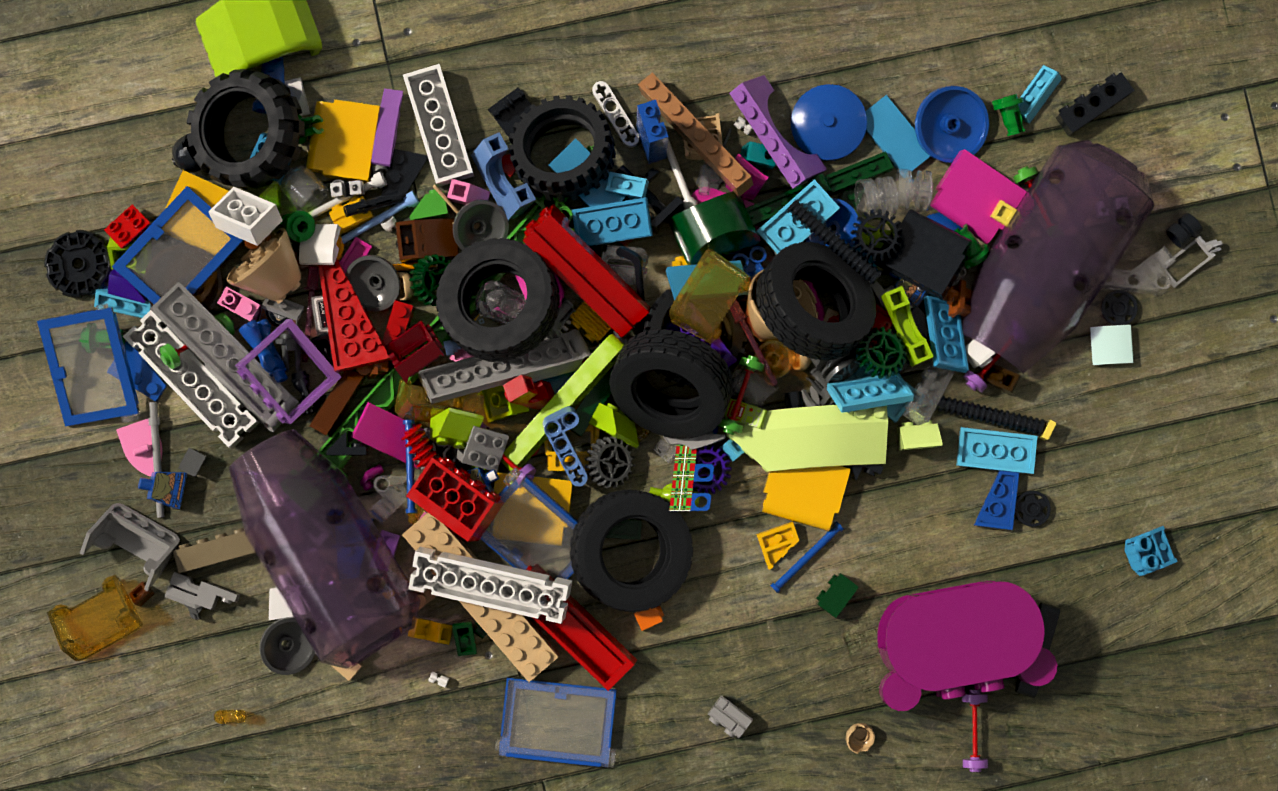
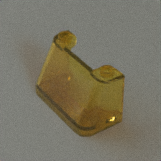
M708 248L673 302L669 311L671 322L712 344L714 339H719L722 333L720 329L721 322L739 293L742 294L744 291L747 292L749 290L751 277L723 256Z
M400 379L395 412L403 419L430 423L432 417L449 407L478 414L482 410L485 396L475 392L454 398L453 406L431 404L426 402V391L422 387L412 385L410 380L406 384L403 379Z
M116 575L107 577L101 585L103 591L70 609L66 605H57L47 612L60 649L74 661H82L138 631L143 626L135 606L119 577Z

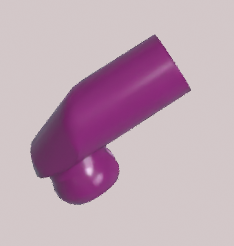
M378 464L365 472L360 481V485L363 486L365 491L373 487L371 480L384 472L382 466Z

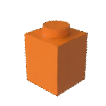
M660 606L653 609L649 608L646 611L634 612L641 631L663 622L661 617H664V613Z

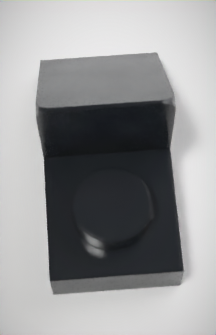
M346 431L327 450V455H368V447H363V443H352V447H349V432Z
M880 465L849 466L854 480H857L862 468H865V473L874 477L875 474L880 475L884 468Z

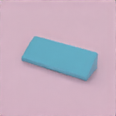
M1043 65L1021 95L1024 102L1019 103L1022 119L1025 122L1031 123L1062 79L1059 72Z
M108 286L96 289L94 307L100 309L111 307L113 312L143 318L152 307L148 299L145 303L108 294Z

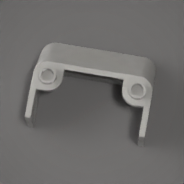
M115 503L87 531L80 554L84 555L92 545L101 549H108L113 544L120 546L146 561L143 570L149 577L144 590L148 591L162 575L180 539L174 532L124 504Z

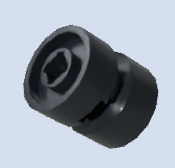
M1185 213L1178 219V224L1173 223L1166 229V234L1177 247L1182 249L1191 241L1190 237L1195 238L1203 231V228L1193 215Z

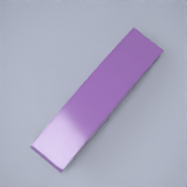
M384 88L371 159V164L388 167L391 165L397 139L403 91Z

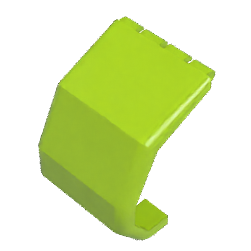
M219 0L199 15L195 22L199 34L202 36L201 40L206 53H208V59L212 70H214L215 77L222 73L229 75L232 70L237 69L251 70L253 67L289 53L309 50L311 56L318 55L322 50L321 38L307 0Z

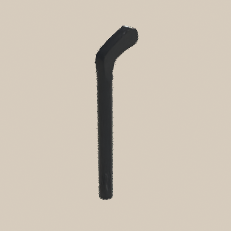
M620 246L616 250V254L633 262L637 294L645 301L643 259L633 250ZM646 316L639 322L640 333L644 330L642 326Z

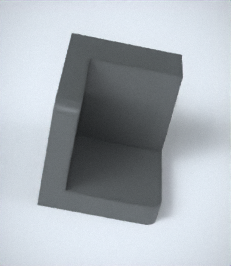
M188 448L178 468L192 476H197L202 464H206L209 457L193 448Z

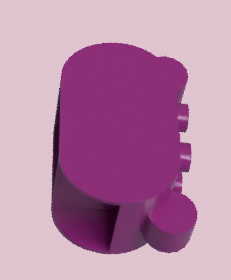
M980 581L897 598L883 612L877 631L879 653L885 666L890 671L883 677L879 685V694L882 701L894 710L908 711L918 704L921 698V689L936 691L937 697H942V699H952L965 696L964 686L974 684L975 690L981 689V692L1004 689L1003 678L1014 676L1033 686L1048 684L1056 675L1057 661L1049 650L1042 647L1044 641V622L1039 607L1030 594L1021 587L1009 582Z

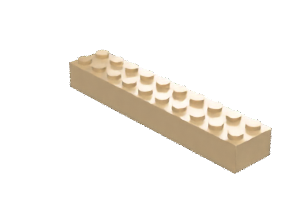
M429 513L425 514L402 534L415 551L420 547L436 550L435 555L447 552L478 559L454 531ZM459 601L528 682L559 657L558 651L527 616Z

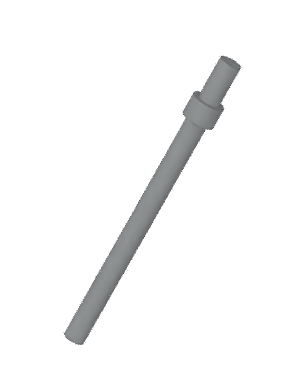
M149 402L150 418H148L149 426H151L154 472H162L159 439L160 417H158L157 402ZM156 502L157 518L165 517L164 505Z

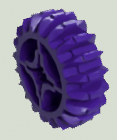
M713 444L710 450L707 449V446H704L703 450L697 448L696 463H714V467L720 463L722 468L721 476L717 480L713 474L712 485H700L697 482H693V490L697 487L698 493L701 492V489L704 490V493H708V489H711V493L715 494V487L719 491L722 490V487L719 485L720 483L723 485L728 484L727 481L723 480L724 477L731 478V475L726 474V471H731L732 468L725 466V464H729L731 461L723 460L727 456L726 453L722 456L719 455L722 450L721 448H718L716 452L713 451L715 447ZM711 454L716 458L711 462H704L699 455ZM705 473V474H701V475H699V477H703V476L708 477L709 474H708V475H706V473Z

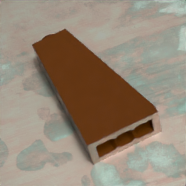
M356 368L343 372L341 378L311 422L310 427L328 437H331L336 431L366 379L357 372Z

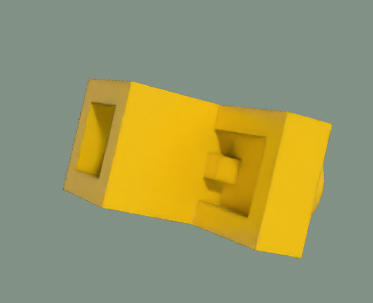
M412 617L408 636L449 645L453 628L449 624Z

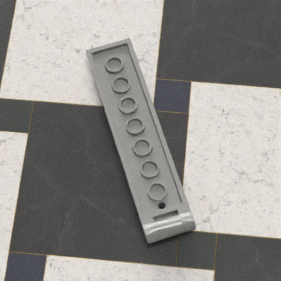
M180 282L174 285L150 310L205 364L204 367L261 424L263 423L269 431L274 432L282 424L275 416L277 413L273 408L269 409L262 400L264 398L260 393L257 395L250 388L251 383L247 379L243 380L237 373L238 369L235 365L249 352ZM255 358L246 365V368L287 414L299 404L298 400L280 383H277L274 377L269 376V373L262 368Z
M573 329L563 333L559 338H545L534 350L521 357H516V359L487 361L479 359V357H471L421 370L418 372V377L431 404L504 385L521 374L531 377L533 382L577 371L592 353L580 331Z

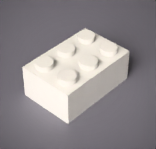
M233 187L208 211L217 229L256 246L283 221L276 204L236 187Z

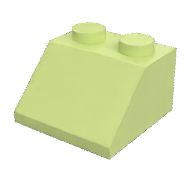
M932 420L921 421V425H913V422L901 423L902 427L897 428L899 451L935 448L943 445L938 423L932 424Z

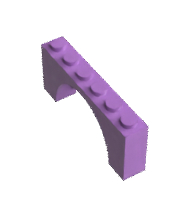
M765 75L745 81L729 94L792 189L807 183L812 177L826 171V167L817 154L810 155L797 150L782 137L775 127L768 110V97L775 90Z

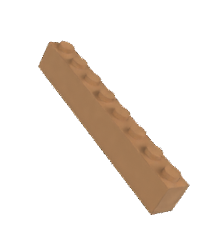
M653 72L638 84L641 94L647 101L656 99L664 119L738 197L753 186L751 175Z

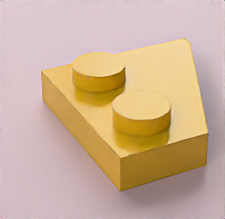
M793 522L756 534L769 570L799 541Z

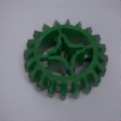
M433 254L432 256L426 255L425 258H420L418 263L413 265L415 270L410 272L413 278H410L409 281L413 282L410 288L415 289L413 295L419 296L418 301H424L425 305L436 306L437 298L431 293L439 287L440 278L451 260L445 259V256L438 257L437 254ZM431 265H434V266L437 267L436 270H433V271H429V270H428V268H429Z
M875 327L857 345L858 348L855 350V353L859 356L856 358V361L862 362L859 368L865 367V373L871 372V378L878 375L879 379H882L884 376L888 379L891 375L895 376L898 374V371L903 369V365L907 361L905 357L908 353L904 351L907 345H901L903 339L898 340V333L891 334V329L885 332L884 327H881L879 330ZM877 340V344L869 348V343ZM890 358L894 359L892 365L885 366L887 360Z

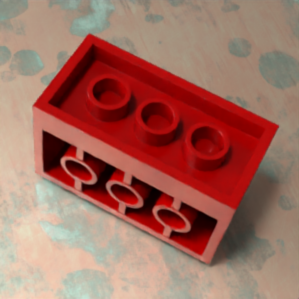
M432 457L406 497L467 542L479 541L504 505V502L500 500L501 496L494 491L489 492L486 490V485L481 481L471 479V474L466 470L456 468L454 466L455 462L447 457L445 459L443 457Z

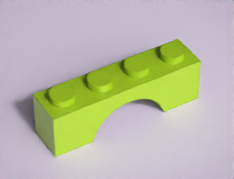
M903 286L884 293L881 299L896 333H898L899 339H903L901 344L907 345L904 351L908 353L907 357L911 367L933 358L934 356L927 340L921 335L914 322L910 302Z

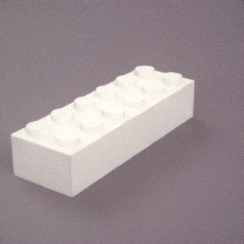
M440 64L404 74V81L436 185L441 187L451 184L452 179L460 181L474 177Z

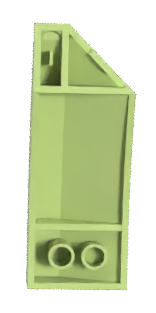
M837 405L768 410L761 429L737 421L736 424L744 426L742 433L734 432V435L726 433L727 437L732 441L734 440L766 472L817 467L886 464L887 406L841 413Z

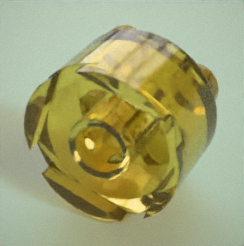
M778 339L765 341L755 353V357L759 358V362L765 364L761 373L773 379L786 375L794 367L797 358L795 351L787 348ZM774 354H776V356L779 357L778 361H776L775 358H772Z

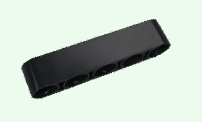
M1041 602L1039 609L1044 622V641L1042 647L1050 650L1060 615V607ZM1018 678L1015 693L1035 698L1039 686L1029 685Z

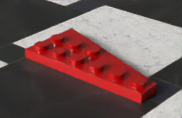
M336 258L334 265H318L334 371L338 373L391 360L339 260Z

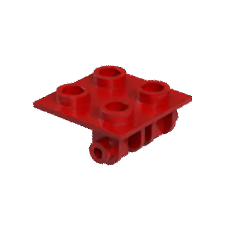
M132 204L111 222L104 231L123 249L139 234L142 235L151 223Z

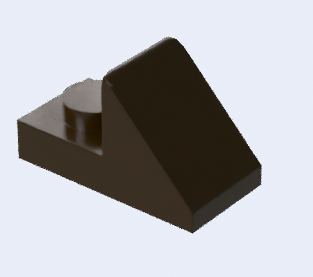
M994 364L983 376V381L999 388L1004 393H1013L1021 375Z

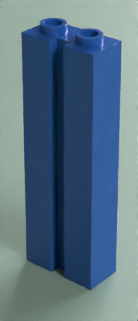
M656 99L637 105L636 129L648 164L665 159L667 156L668 134L664 122L660 123L661 113Z

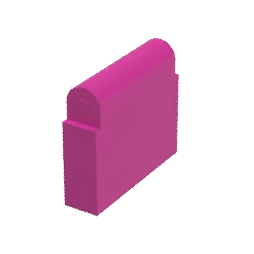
M964 149L959 151L935 188L938 192L930 206L961 228L967 224L969 231L977 239L988 244L996 232L1003 230L1005 227L990 217L999 200L1016 209L1027 192Z

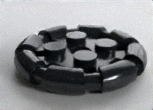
M76 230L73 233L66 232L53 241L52 247L48 248L46 252L44 267L47 269V279L55 290H60L67 297L82 298V296L86 295L89 297L95 295L96 289L104 288L105 282L109 279L112 269L107 249L108 244L102 238L96 237V234L86 230ZM72 240H77L78 244L72 245ZM89 243L94 244L92 249L87 247ZM60 248L65 250L61 256L56 254ZM103 256L104 262L98 263L97 257ZM76 259L83 260V266L80 269H75L74 267ZM58 265L60 271L55 272L54 266ZM97 272L100 273L99 279L95 280L93 277L97 275ZM65 278L70 281L67 286L63 284ZM85 282L86 288L80 289L79 283Z

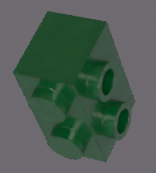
M841 573L833 574L827 582L829 587L826 591L822 589L816 597L818 600L816 604L834 618H837L859 588Z

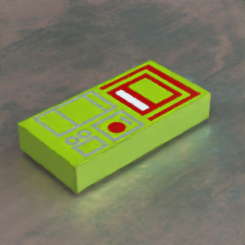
M730 400L724 417H731L737 400ZM741 402L736 419L738 422L761 429L767 410Z

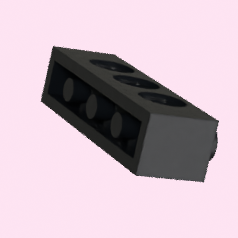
M1122 72L1118 75H1115V73L1111 74L1105 79L1106 83L1101 86L1098 83L1089 90L1090 94L1084 96V94L1080 95L1074 100L1075 104L1071 107L1067 104L1058 111L1060 114L1056 119L1068 136L1135 91ZM1105 89H1111L1113 91V96H1108L1105 92ZM1090 99H1095L1098 102V106H1092ZM1074 110H1080L1082 117H1077L1074 114Z

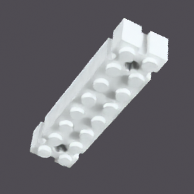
M150 310L140 320L142 325L139 328L133 326L123 337L133 348L142 349L139 354L212 431H220L221 434L218 437L228 448L233 449L243 439L241 434L244 431L250 433L260 422L248 410H242L244 406L204 367L205 364L190 349L180 353L181 365L175 369H171L163 363L160 357V347L168 343L173 348L179 349L185 344L168 327L164 328L165 324ZM151 335L156 336V337H154L155 340H154L153 342H152V341H149V340H151V338H150ZM230 417L235 418V423L233 425L228 424V422H230L228 421Z
M420 547L415 551L412 567L417 569L411 574L408 588L410 590L424 593L427 589H431L432 595L537 619L540 615H546V621L559 624L566 617L568 603L564 601L570 596L572 580L557 577L555 581H550V575L447 552L435 555L436 550ZM545 595H548L551 600H546L547 597Z

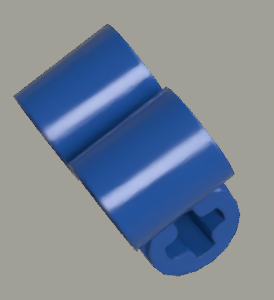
M761 246L753 247L748 257L745 254L739 253L732 258V261L739 258L744 260L745 266L743 270L749 286L753 277L764 269L761 264L765 261L767 254L766 250ZM759 251L763 258L755 260L752 253Z

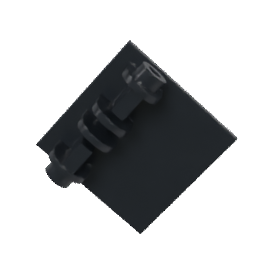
M519 87L488 109L508 137L510 133L515 134L513 125L515 122L520 123V115L523 112L526 114L530 112L529 107L531 103Z

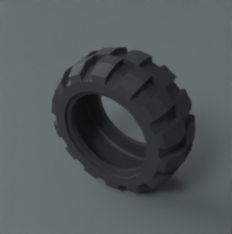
M248 69L232 70L229 75L222 73L209 81L211 87L209 89L202 88L194 98V101L197 102L194 111L189 110L187 124L191 125V133L186 134L189 148L197 152L194 160L201 170L208 172L211 179L223 185L242 189L262 188L270 185L273 182V178L278 180L291 169L288 165L291 160L296 161L302 150V147L298 146L300 136L305 137V123L298 118V115L302 114V109L297 98L290 95L289 87L280 80L270 77V75ZM256 97L264 106L268 116L267 138L256 155L246 161L237 162L226 148L224 125L230 111L239 102L247 98Z

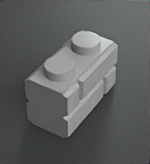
M722 695L707 713L710 716L709 720L717 727L719 724L726 728L724 732L732 738L735 736L740 738L753 721L750 716Z

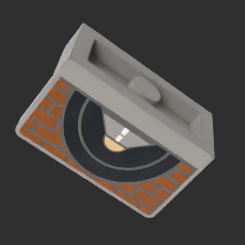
M266 298L261 306L259 321L268 319L271 326L277 328L286 319H292L297 325L305 306L286 299L278 304L276 301Z

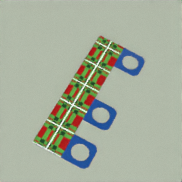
M718 427L713 430V434H717ZM676 445L669 511H707L710 509L711 495L709 493H692L693 482H709L713 479L714 466L712 464H695L697 449L691 450L685 445ZM703 467L708 468L710 475L706 478H700L698 476L699 469ZM701 496L705 497L707 504L704 507H697L695 500Z

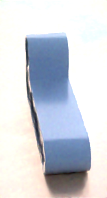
M567 406L545 417L543 427L571 483L580 487L586 484L588 477L579 456L566 434V431L577 426L579 417L575 408ZM567 414L574 415V418L570 421L564 419ZM550 423L557 424L555 429H548L547 426ZM560 439L566 441L562 446L556 445V442ZM567 456L574 457L572 462L564 461ZM573 469H577L579 475H581L580 478L575 476Z

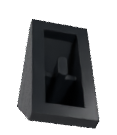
M325 332L310 339L326 360L333 365L329 334Z

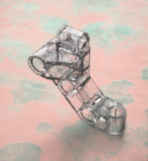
M1163 246L1135 269L1129 271L1111 269L1095 251L1084 260V270L1101 288L1162 296L1167 292L1172 283L1170 275L1165 270L1177 260ZM1101 275H1109L1111 281L1103 282L1101 280ZM1131 277L1136 278L1138 285L1133 286L1129 284L1128 279ZM1157 282L1162 283L1164 287H1160Z
M381 475L374 479L373 487L383 498L368 511L381 524L407 500V489L404 487L407 476ZM414 476L415 482L419 476ZM379 479L387 481V487L383 490L377 487Z

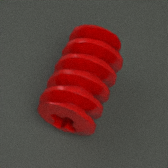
M421 424L405 431V435L401 438L402 441H409L405 445V447H412L409 454H416L412 460L420 461L416 466L417 468L427 466L431 458L437 454L436 451H430L433 448L432 444L426 445L429 438H422L426 432L424 430L418 431L422 427Z

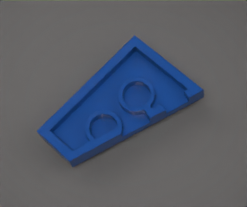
M998 471L974 526L1013 530L1019 473Z

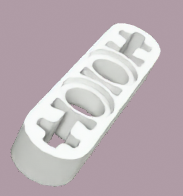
M603 81L596 82L592 90L595 99L623 144L628 148L635 147L639 142V135L608 84ZM599 86L601 88H606L604 90L606 97H608L609 95L611 96L609 98H606L603 102H601V100L604 99L602 94L596 93L598 91L597 87ZM608 102H614L616 109L612 112L607 111L605 105ZM624 118L626 125L622 128L617 127L615 124L616 119ZM630 127L631 129L628 132L631 136L635 135L634 143H631V141L627 142L626 133L621 134L620 132Z

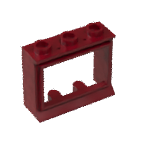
M422 320L385 346L389 354L388 356L393 361L394 368L406 384L409 377L414 376L438 359L439 355L444 356L441 350L443 345L432 327L429 324L425 326ZM428 341L427 344H425V345L422 346L420 349H418V350L415 351L413 354H411L410 356H408L406 359L403 360V357H404V356H406L407 354H409L410 352H412L414 349H416L417 347H419V346H420L421 344H423L424 342Z

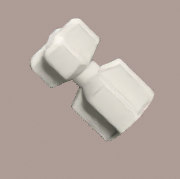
M739 116L734 126L739 130L743 128L744 133L749 135L752 131L751 125H746V120Z
M432 672L429 682L434 683L437 681L439 686L446 688L449 678L442 675L438 677V673Z

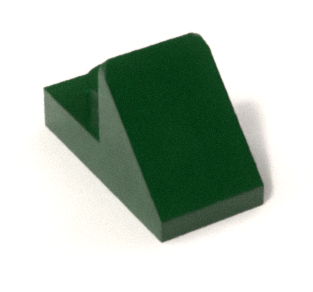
M472 622L452 624L457 655L477 654L474 624Z

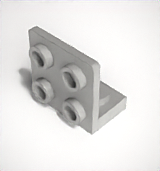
M473 426L466 448L464 450L457 449L455 457L461 463L487 470L495 469L497 472L509 436Z

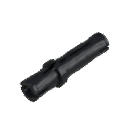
M396 191L367 200L360 199L359 202L344 205L343 210L346 217L360 213L367 214L370 210L401 203L402 198L400 192Z

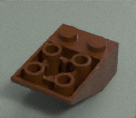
M454 218L395 222L401 263L416 262L420 258H425L426 255L432 256L433 254H437L438 257L445 256V258L455 257L458 254V245L453 236L452 223Z

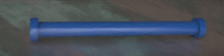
M403 420L405 431L412 428L415 424V420ZM406 447L407 494L415 483L414 461L412 460L414 454H409L412 447ZM407 497L408 509H406V514L417 513L415 503Z
M837 521L834 523L835 526L775 584L772 583L770 585L777 593L839 531L842 532L844 530Z

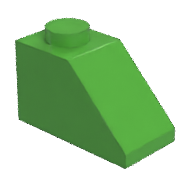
M435 189L430 190L429 194H425L410 215V220L448 217V205Z

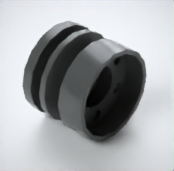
M853 351L844 357L829 361L810 358L816 369L822 370L821 376L825 378L826 383L845 381L859 369L861 361H856V354Z

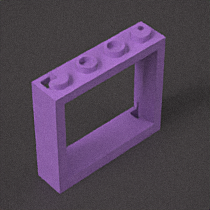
M286 319L235 365L238 369V375L243 380L247 379L251 383L250 388L257 395L260 393L264 398L262 400L269 409L273 408L277 413L275 415L281 423L285 422L286 424L294 422L341 378L340 374L334 371L333 366L292 319ZM285 330L327 377L289 414L284 411L246 368L250 361Z

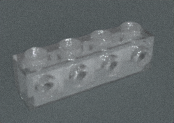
M933 358L930 359L929 367L923 371L921 382L913 390V393H915L913 401L906 403V411L903 416L918 426L929 422L955 372L934 367Z

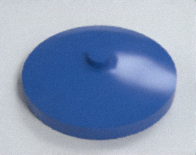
M826 84L810 89L799 98L791 115V130L797 145L806 154H817L822 161L839 160L853 153L863 141L867 129V116L862 102L852 91L839 85Z
M945 86L931 92L920 104L915 118V133L921 148L930 157L952 163L961 150L965 149L973 155L977 153L984 144L989 130V116L985 104L976 93L960 86Z

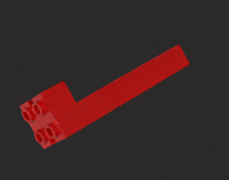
M554 204L550 208L545 207L540 212L538 220L535 221L533 219L525 227L523 242L534 252H537L543 258V261L622 338L637 322H640L649 313L650 306L569 227L570 220Z
M538 563L534 567L529 565L526 568L528 571L549 575ZM549 576L550 581H555L551 576ZM545 595V597H547L546 600L550 601L551 598H549L548 595ZM571 595L564 601L568 603L566 617L561 624L546 621V615H540L538 619L533 618L608 691L637 661Z

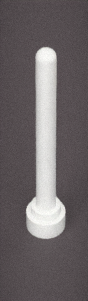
M668 139L667 157L683 195V208L686 210L697 205L698 202L690 195Z
M381 172L374 174L371 180L364 184L365 192L374 187L382 188L387 185ZM353 196L335 198L308 213L315 218L329 211L333 206L348 201Z

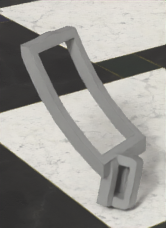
M1199 236L1158 269L1175 288L1211 260L1216 252L1221 251L1223 243L1222 241L1217 242V240L1205 242ZM1197 242L1208 258L1176 282L1165 267Z

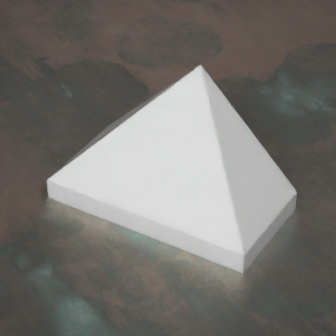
M299 77L285 81V85L290 89V95L296 97L302 109V114L300 115H309L310 111L302 78Z

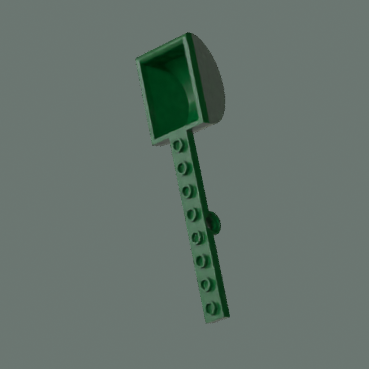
M885 151L826 176L825 174L816 175L804 185L747 208L742 197H738L732 191L688 208L669 218L668 223L687 265L715 263L761 244V239L755 226L771 219L814 179L831 196L893 171L894 167Z

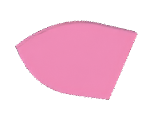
M148 418L116 429L128 461L141 473L151 476L152 472H154L151 426H149ZM160 439V454L162 460V442Z

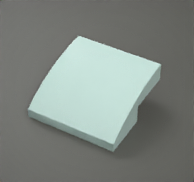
M1131 325L1090 327L1092 362L1094 366L1134 363Z

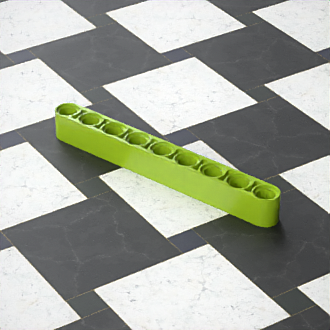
M614 334L609 335L503 454L516 466L522 467L548 439L543 427L544 418L567 406L575 408L615 364L624 344ZM550 423L547 428L555 429L557 424ZM501 459L500 462L512 474L516 473V471L513 468H511L504 460Z

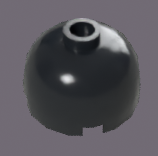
M184 135L175 142L172 148V161L182 171L195 173L201 171V168L194 160L197 152L190 150L187 135Z

